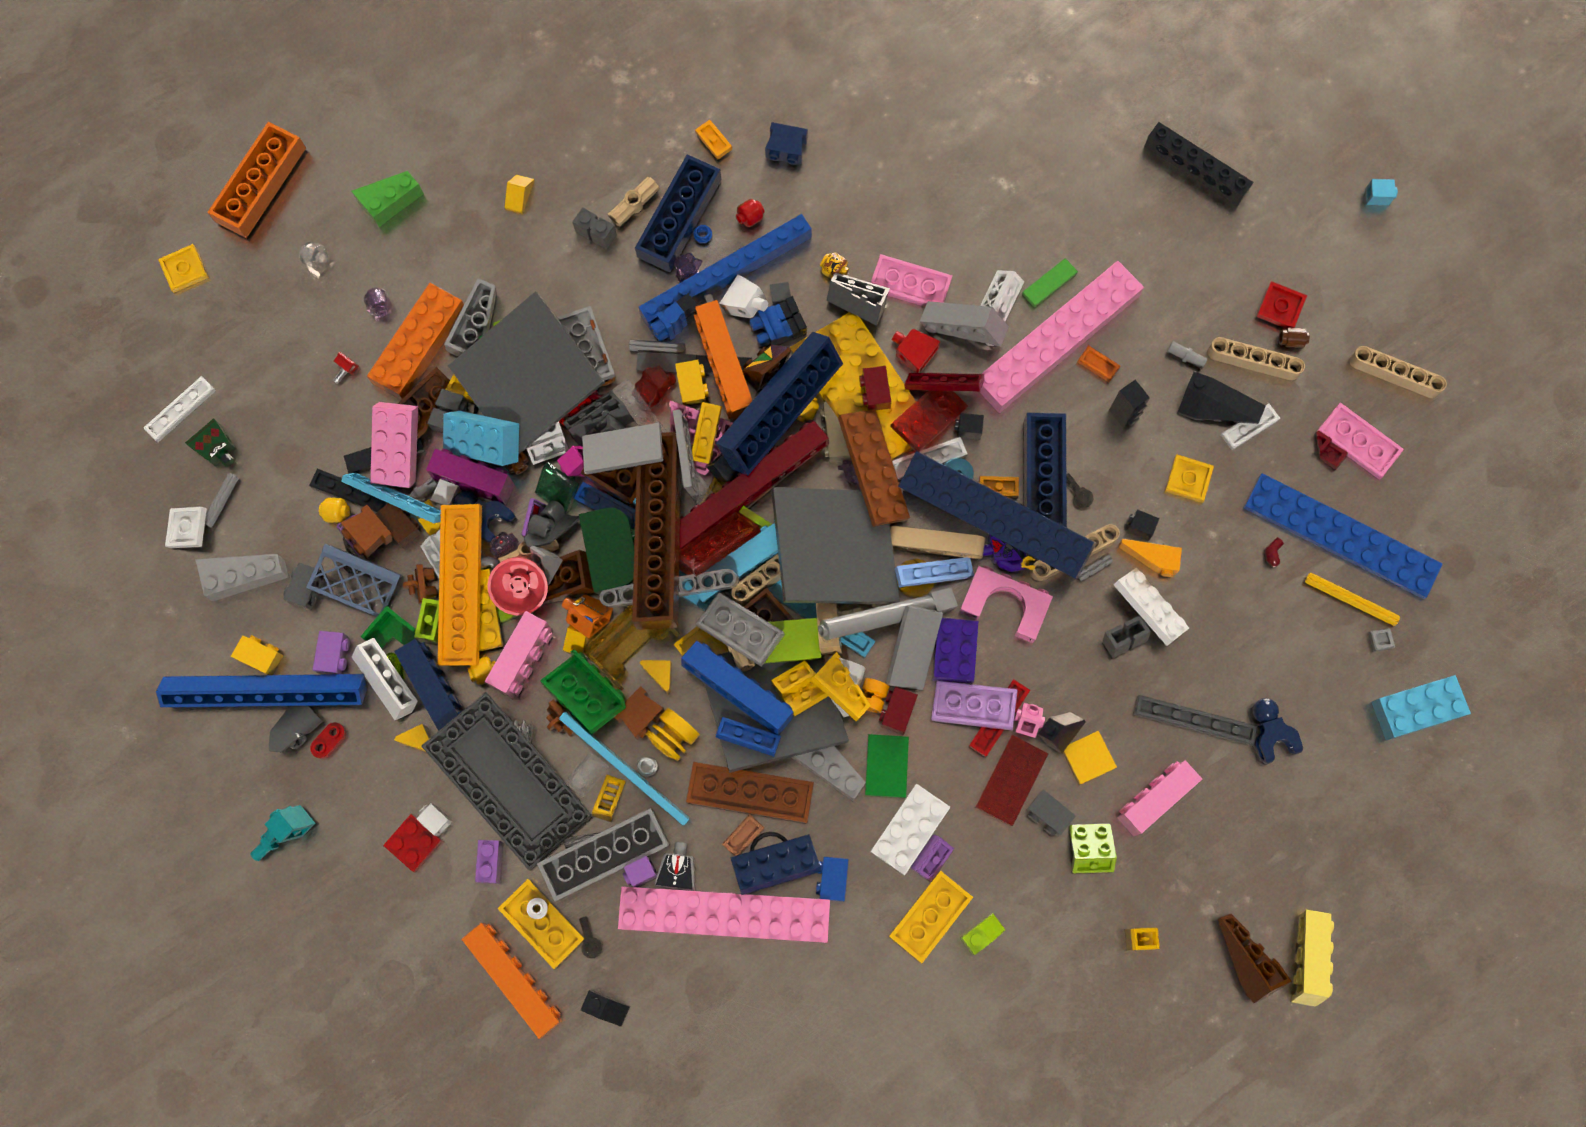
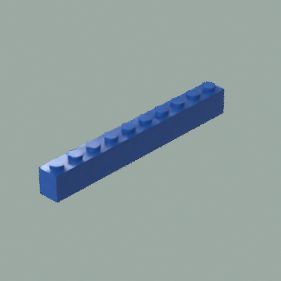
M802 214L798 215L639 306L641 317L649 330H652L651 324L658 320L656 314L660 311L663 313L666 308L687 293L690 294L696 304L705 299V295H713L732 284L737 275L744 277L811 239L812 228Z
M364 674L165 676L162 678L156 694L160 707L362 705L367 687Z

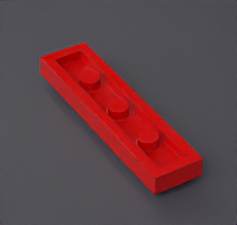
M1013 679L1008 688L1017 689L1018 691L1016 713L1029 694L1030 689ZM981 727L969 747L986 758L1005 729Z

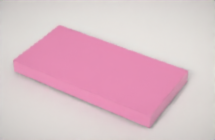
M880 254L871 283L890 288L888 294L890 297L926 307L928 301L944 303L953 275Z
M1342 403L1336 406L1318 429L1323 434L1332 438L1333 444L1348 452L1350 459L1379 480L1386 474L1404 450Z

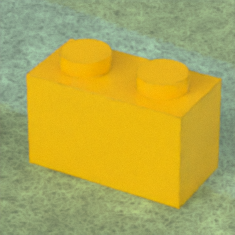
M242 635L231 657L267 675H273L284 656L278 653L279 648L269 643L267 646L260 644L262 640L251 635L248 638Z

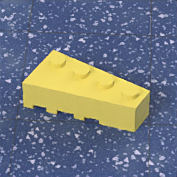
M1306 909L1300 914L1297 943L1301 944V947L1298 948L1295 956V962L1299 964V968L1296 971V975L1293 976V984H1296L1297 988L1296 995L1291 996L1292 1003L1316 1007L1332 995L1333 985L1330 983V975L1333 972V963L1330 962L1334 949V944L1331 942L1334 922L1331 921V914Z

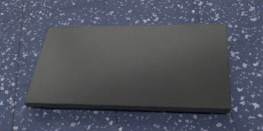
M487 692L482 694L421 745L528 870L534 867L592 817L587 808Z

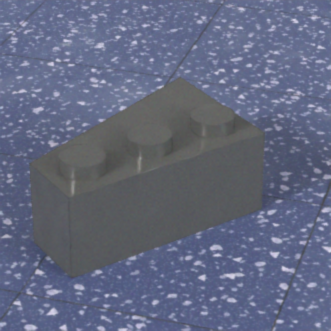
M835 272L830 282L826 301L877 325L885 309L890 288Z
M610 391L564 421L563 424L574 441L579 446H583L582 436H585L593 428L601 432L597 428V424L608 414L625 426L634 422L624 403Z

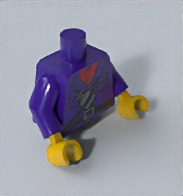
M989 534L988 544L984 545L983 556L991 555L994 565H998L999 568L1009 572L1020 571L1025 568L1029 570L1035 569L1034 565L1029 566V562L1034 561V558L1026 557L1025 552Z

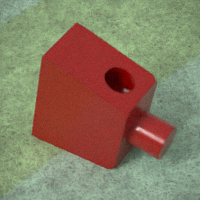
M911 329L907 336L897 331L891 339L899 345L896 350V356L913 373H921L940 346L939 340L916 329Z

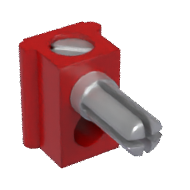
M339 352L334 362L342 368L333 381L339 384L347 373L353 374L359 365L345 354Z

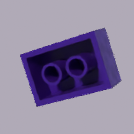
M951 618L941 619L935 642L932 681L973 684L979 621Z

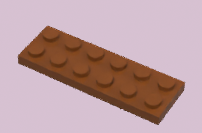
M875 409L840 415L838 420L872 526L908 520L910 515L901 488L898 487L899 481Z
M693 762L686 803L807 823L814 782L745 770L729 773L727 767Z

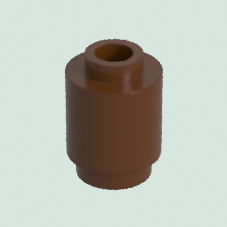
M1303 328L1281 329L1279 334V344L1284 345V347L1304 348L1310 340V334Z

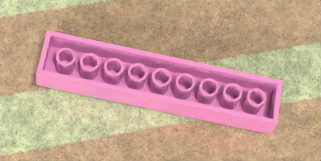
M1119 261L1115 262L982 373L984 374V383L979 393L1000 414L1140 297L1144 287Z
M622 886L618 929L828 943L830 900Z

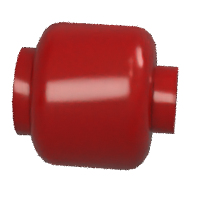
M749 199L737 207L736 219L739 224L751 227L763 219L765 211L758 200Z

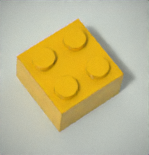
M698 360L676 363L683 405L687 406L706 402L705 397H709L707 383L703 384L702 378H706L703 364L699 365Z

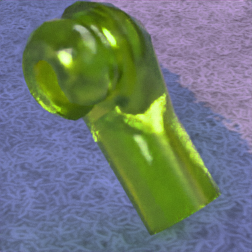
M389 652L386 656L403 679L404 668L395 653Z

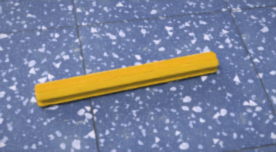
M1309 573L1305 579V583L1393 626L1397 625L1400 620L1399 615L1313 573Z

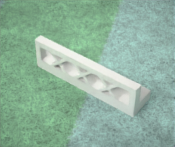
M997 270L980 306L993 307L1000 317L1006 321L1024 281L1015 271ZM1001 277H1006L1003 282L998 284ZM998 292L997 296L991 300L992 296Z

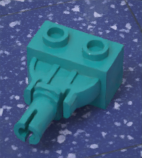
M301 805L288 806L285 809L273 811L269 816L270 819L265 823L268 830L261 836V843L250 855L256 861L262 860L270 850L278 849L279 843L303 837L315 822Z

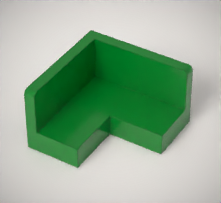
M386 606L364 631L361 638L365 641L375 638L384 651L394 638L403 645L416 639L414 637L416 629Z

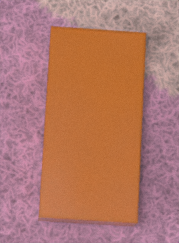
M1089 345L1077 361V363L1110 383L1120 368L1119 364Z

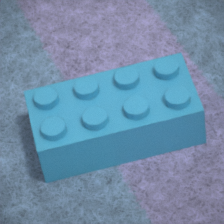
M464 411L444 413L443 448L453 452L454 455H464L471 459L501 466L517 463L519 423Z
M1456 675L1371 702L1386 740L1471 714Z

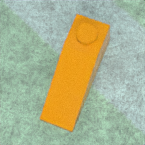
M1122 539L1118 547L1154 572L1161 573V576L1172 577L1180 570L1182 551L1180 547Z

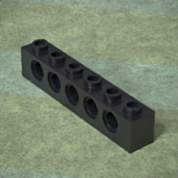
M1160 122L1157 123L1148 135L1144 147L1237 206L1247 195L1254 183Z

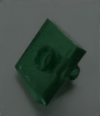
M547 462L542 468L535 493L547 502H559L563 506L565 514H567L573 504L579 483L575 481V476H567Z

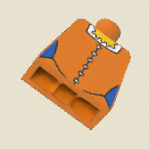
M583 595L576 601L566 597L562 603V607L568 610L567 623L589 639L610 622L613 608L603 605L600 600L591 596Z

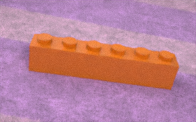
M480 923L461 940L538 1039L543 1038L562 1022L559 1018L561 1016L560 1012L555 1006L550 1007L546 1001L548 1000L547 995L541 989L539 991L533 985L535 980L528 972L525 974L520 968L522 964L515 956L512 958L507 952L510 950L503 940L499 941L495 936L497 932L493 926Z

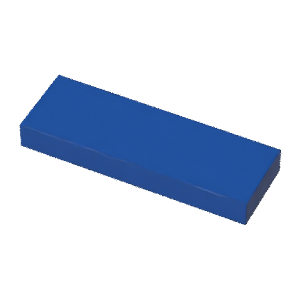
M722 717L716 733V738L771 756H775L781 739L780 735Z

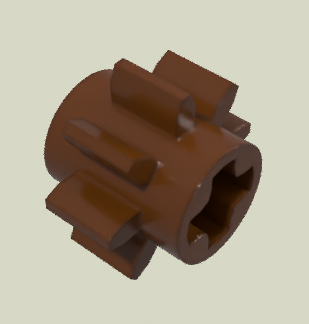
M522 451L518 455L517 463L504 466L510 474L515 472L518 475L528 468L526 463L529 460Z

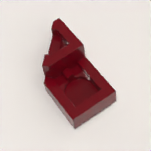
M1319 430L1316 432L1319 459L1336 470L1348 456V452L1333 444L1332 438Z

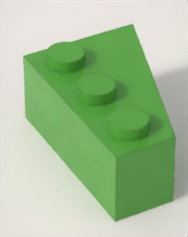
M408 171L351 191L358 203L379 227L424 194L418 182Z

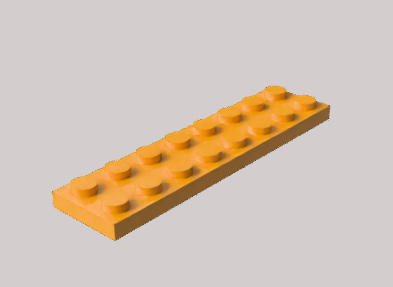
M480 504L441 505L438 666L479 665L482 505Z

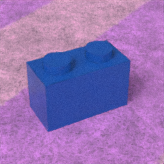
M824 857L823 861H819L821 872L818 873L822 874L821 882H817L816 894L820 895V899L845 901L849 859Z

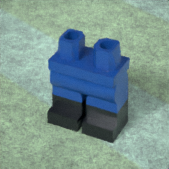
M689 293L666 308L663 313L660 311L656 314L658 320L651 324V328L658 341L662 342L667 337L672 341L676 338L675 335L682 332L684 327L693 321L695 322L693 315L697 314L695 307L698 305Z
M793 296L786 298V301L775 306L767 307L765 311L759 310L758 315L749 320L753 331L760 328L764 331L756 335L760 347L769 344L770 346L782 344L807 335V326L801 313H799Z

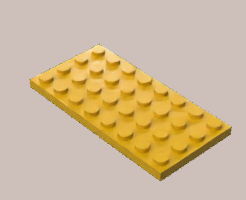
M849 312L815 332L828 336L831 339L843 362V365L818 393L822 400L828 403L837 418L842 414L867 411V405H863L862 394H865L864 387H860L859 376L862 375L863 368L886 366L891 396V409L876 410V414L891 460L899 458L937 434L909 390H905L903 381L860 317ZM806 338L790 346L792 354L799 348V346L806 340Z

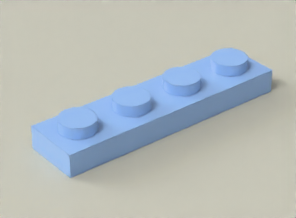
M970 558L902 565L895 568L899 587L967 579L974 576Z

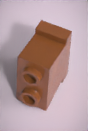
M368 505L361 508V513L341 522V533L346 540L350 539L354 543L355 551L359 555L363 554L366 559L383 543L387 545L393 541L392 533Z
M641 686L625 701L626 708L614 717L619 723L623 721L637 740L640 737L643 739L646 736L645 733L648 730L650 731L649 728L654 722L657 724L661 721L659 717L665 711L662 706L647 697L648 693Z

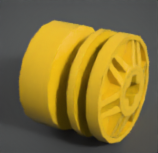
M667 707L659 717L664 726L661 728L656 724L652 725L658 732L657 735L649 730L645 735L650 739L652 745L665 756L679 761L681 757L675 750L678 749L685 754L686 750L681 743L684 741L692 745L700 734L682 717Z

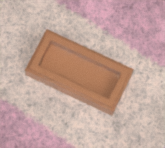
M749 814L722 845L734 856L740 855L765 827Z

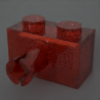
M660 365L654 368L648 367L642 372V377L635 384L631 395L645 412L659 406L670 387L676 383V377L672 373L666 374Z

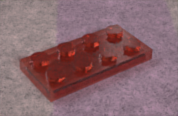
M929 390L893 421L890 427L915 451L920 452L969 406L954 391Z
M736 511L682 548L679 554V563L697 577L728 554L737 550L741 545L753 539L754 536L761 532L760 528L743 514Z
M1011 735L975 808L1012 827L1049 753Z

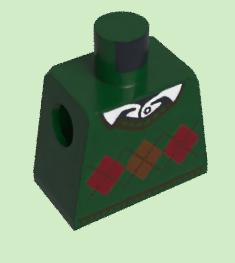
M214 418L185 442L191 449L214 466L222 462L225 467H228L235 461L230 455L235 450V446L224 428Z

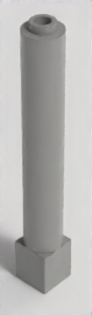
M952 588L931 592L927 596L822 620L818 626V632L825 640H831L902 622L905 606L935 610L945 614L954 610L958 605Z

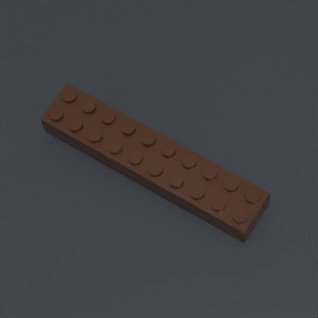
M676 432L661 433L662 462L637 466L632 622L637 630L678 628L681 464Z

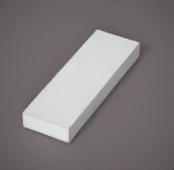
M1268 403L1259 424L1237 423L1224 431L1221 437L1229 448L1234 450L1278 422L1281 418Z

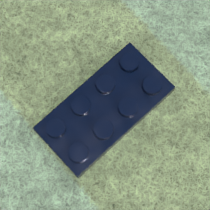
M809 834L730 857L741 895L821 872V866Z

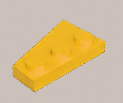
M836 652L811 680L849 716L857 721L871 705L859 686L854 684L849 676L850 671L847 667L844 668L839 659L840 655Z

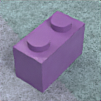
M319 631L313 671L319 674H342L347 665V660L345 659L346 651L350 647V640L347 635L338 632Z
M478 840L475 882L501 883L503 842L497 840Z
M647 856L624 867L626 871L623 873L624 879L627 884L633 887H640L657 877V872L651 858Z

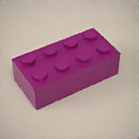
M444 448L442 451L434 450L426 468V471L436 482H439L440 479L458 485L462 491H471L478 497L489 501H499L507 506L515 487L507 471L496 468V470L491 469L488 464L480 461L478 464L474 463L469 457L460 455V457L455 456L453 452Z

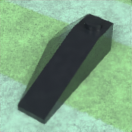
M1194 371L1177 413L1194 420L1209 419L1219 422L1226 420L1234 421L1235 423L1259 424L1266 405L1212 377Z

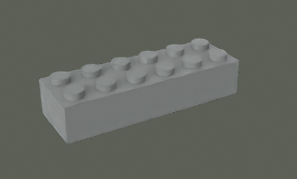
M651 807L538 862L537 865L554 901H557L645 856H649L669 846V843Z

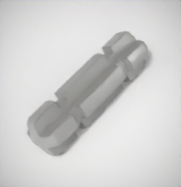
M1106 553L1100 559L1098 558L1086 565L1078 579L1083 581L1103 569L1104 566L1110 565L1113 562L1112 557Z

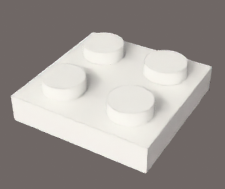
M204 507L171 508L165 547H202L207 509Z

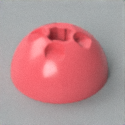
M523 557L508 558L500 562L490 573L488 579L489 596L495 606L507 614L522 616L525 611L532 613L543 604L547 596L548 582L542 568L530 559Z

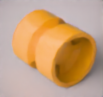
M865 678L862 690L871 705L867 711L878 714L882 712L884 706L882 699L887 697L890 688L888 684L875 679Z

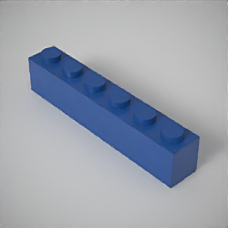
M696 641L682 656L681 665L683 668L771 733L780 735L793 719V711L790 705L785 702L781 703L771 691L762 689L756 680L747 678L741 669L732 667L723 656H717L705 643L701 644Z

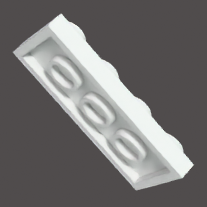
M1137 568L1114 584L1116 589L1166 646L1189 629L1184 619L1178 616L1170 603L1164 600L1159 591L1149 583L1145 575Z
M916 784L871 850V853L905 876L950 809V806Z

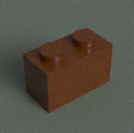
M388 503L375 514L392 533V537L404 548L421 534L417 529L420 525L413 517L409 519L405 515L407 511Z

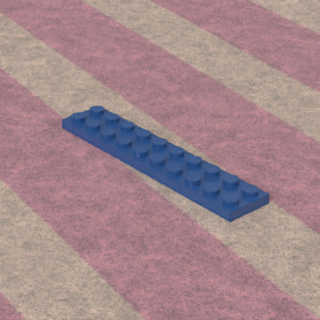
M1263 473L1260 474L1244 506V509L1422 599L1428 597L1443 564Z

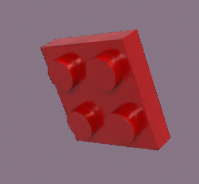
M1271 281L1256 317L1283 328H1295L1307 295Z
M410 814L383 846L415 873L442 840L434 836L413 814Z

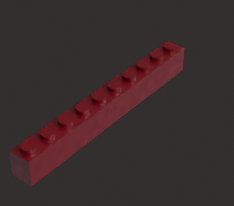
M815 421L805 423L799 432L795 435H789L779 447H773L769 454L758 463L748 476L739 473L732 482H726L720 491L711 493L701 505H695L685 517L681 516L679 556L736 515L743 506H748L828 446L829 437Z

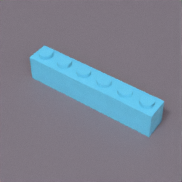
M775 523L769 527L766 525L757 531L758 535L754 538H746L741 542L742 546L735 550L733 548L726 552V557L721 561H713L708 565L709 569L705 572L731 569L737 573L740 580L778 554ZM727 574L724 577L726 584H730L733 581L732 574ZM712 577L705 579L704 584L706 587L712 586ZM693 581L689 582L690 585L693 587V586H694ZM724 590L697 595L703 603H707Z

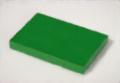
M868 734L865 796L906 798L908 736Z

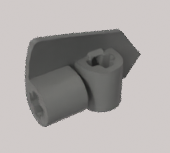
M550 501L540 513V516L535 514L529 521V533L524 537L528 549L532 546L541 547L549 545L580 520L579 516L565 514L564 508L559 502Z
M289 706L270 731L269 751L282 753L288 747L292 749L299 748L305 743L307 739L306 734H309L323 722L322 719L309 706Z

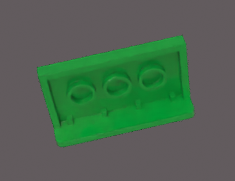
M573 649L570 651L572 656L540 681L551 695L592 735L626 708L625 696L621 690H615L612 687L613 684L606 676L603 678L600 675L599 669L594 664L590 665L587 662L588 660L582 652L578 653Z

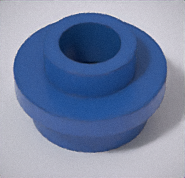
M699 225L695 228L694 239L698 243L704 244L711 240L712 230L710 227ZM705 233L706 236L701 237L700 234Z

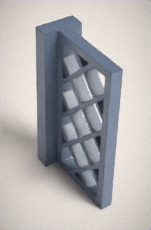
M324 544L322 553L306 588L377 617L380 613L373 611L369 602L380 598L383 605L381 611L388 606L401 574L332 545ZM324 557L332 559L335 568L324 571L322 566ZM337 562H340V563H342L343 565L338 566V565H337ZM344 566L351 567L354 576L343 579L339 568ZM337 569L341 581L330 585L326 573ZM366 573L371 576L373 583L362 587L358 576ZM324 576L327 583L326 587L317 588L312 586L316 577ZM356 577L360 588L349 592L345 581ZM374 577L380 579V581L376 582ZM383 581L392 584L390 591L381 595L377 584ZM342 583L347 594L341 596L334 595L331 587ZM374 585L379 596L368 600L363 589ZM329 588L330 593L325 591L324 589ZM361 590L365 602L356 604L352 601L350 594ZM387 595V598L384 602L382 597ZM348 596L349 600H346L342 597ZM367 604L368 608L363 607L361 605Z

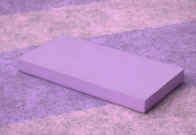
M937 680L931 719L937 722L1013 730L1018 691L1017 689Z

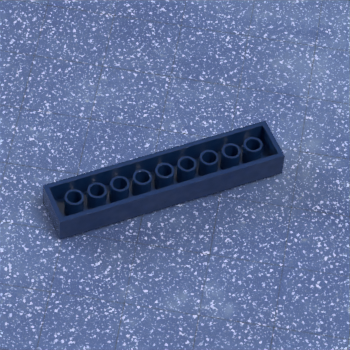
M917 451L898 486L1075 579L1079 578L1097 543Z

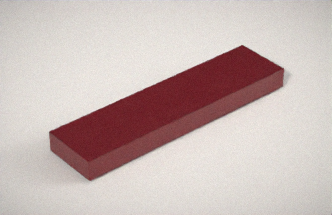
M909 373L904 386L905 390L980 392L984 383V374Z

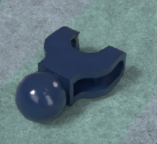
M461 491L454 498L453 505H482L481 539L490 545L495 544L497 540L495 539V534L489 530L490 522L495 518H502L507 522H511L516 517L501 502H483L471 491Z
M1268 698L1258 700L1253 707V715L1261 722L1257 724L1259 734L1254 744L1260 760L1266 765L1274 761L1273 747L1278 740L1284 742L1288 751L1292 754L1301 753L1303 745L1299 733L1295 728L1286 725L1282 717H1278L1279 707L1276 702Z

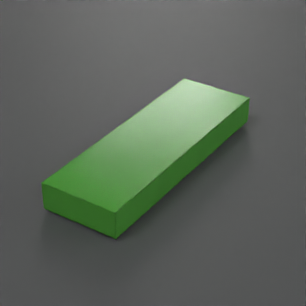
M1065 258L1025 289L1022 295L1035 308L1073 278L1078 271Z

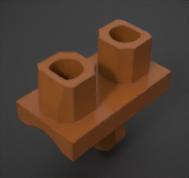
M417 564L414 570L416 581H414L413 575H407L408 581L402 585L404 589H409L410 595H415V588H417L418 604H422L423 598L433 599L437 596L435 586L425 587V581L434 580V568H423V564Z
M553 699L548 703L549 707L547 708V711L550 713L546 717L550 722L547 726L548 730L551 731L555 728L560 733L564 729L569 736L573 735L575 732L559 720V717L566 709Z

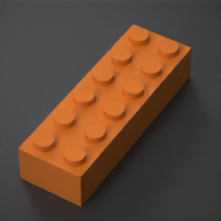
M267 122L207 213L221 226L247 238L305 151L306 147L300 137Z
M429 283L368 373L367 378L371 383L402 400L416 386L446 341L464 306L463 301Z
M715 300L696 306L697 314L693 316L704 350H706L716 385H718L722 402H724L728 419L732 418L733 422H735L752 402V398L719 303Z

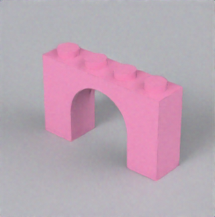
M978 566L959 613L978 620L986 599L991 594L998 591L1010 592L1019 598L1023 607V615L1015 636L1034 643L1053 596L1049 595V592L1039 588L1036 590L1032 588L1027 582L1012 580L1010 575L995 573L988 566Z

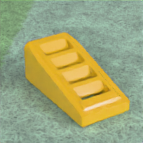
M606 774L593 807L592 816L609 822L612 821L626 783L625 780ZM608 783L619 786L618 790L607 786ZM605 791L612 794H616V796L613 797L605 794ZM602 799L612 802V805L602 802Z

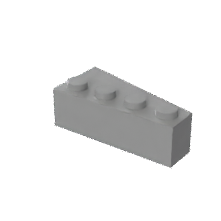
M477 278L444 344L447 352L459 357L480 336L485 335L489 331L497 296L495 285Z
M928 301L920 319L922 325L930 333H940L1000 347L1009 327L995 309L989 306Z
M278 554L195 559L204 596L211 601L289 578L285 559Z
M835 746L791 757L853 802L866 784Z

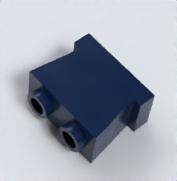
M771 122L770 138L765 147V157L773 161H786L793 165L802 164L803 144H807L808 129Z

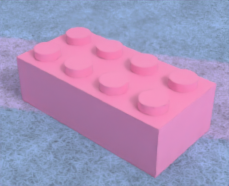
M379 402L372 407L371 484L410 488L416 482L418 406Z
M525 611L487 676L485 683L511 699L518 696L523 688L521 684L524 679L528 678L532 673L533 663L535 660L538 661L543 653L541 649L552 638L553 629L549 624Z
M1186 760L1181 763L1178 761L1174 764L1172 763L1164 770L1165 775L1162 774L1156 777L1149 784L1151 786L1150 789L1146 788L1134 797L1136 800L1134 803L1131 801L1119 810L1121 814L1117 819L1133 837L1142 834L1202 780Z

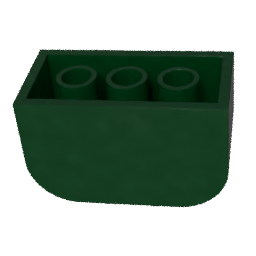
M604 508L579 514L594 593L600 595L603 590L633 584L634 521L616 508Z

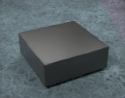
M789 282L770 284L773 305L786 301V298L791 297Z

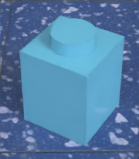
M1372 179L1366 187L1367 205H1390L1398 193V189L1395 187V180Z

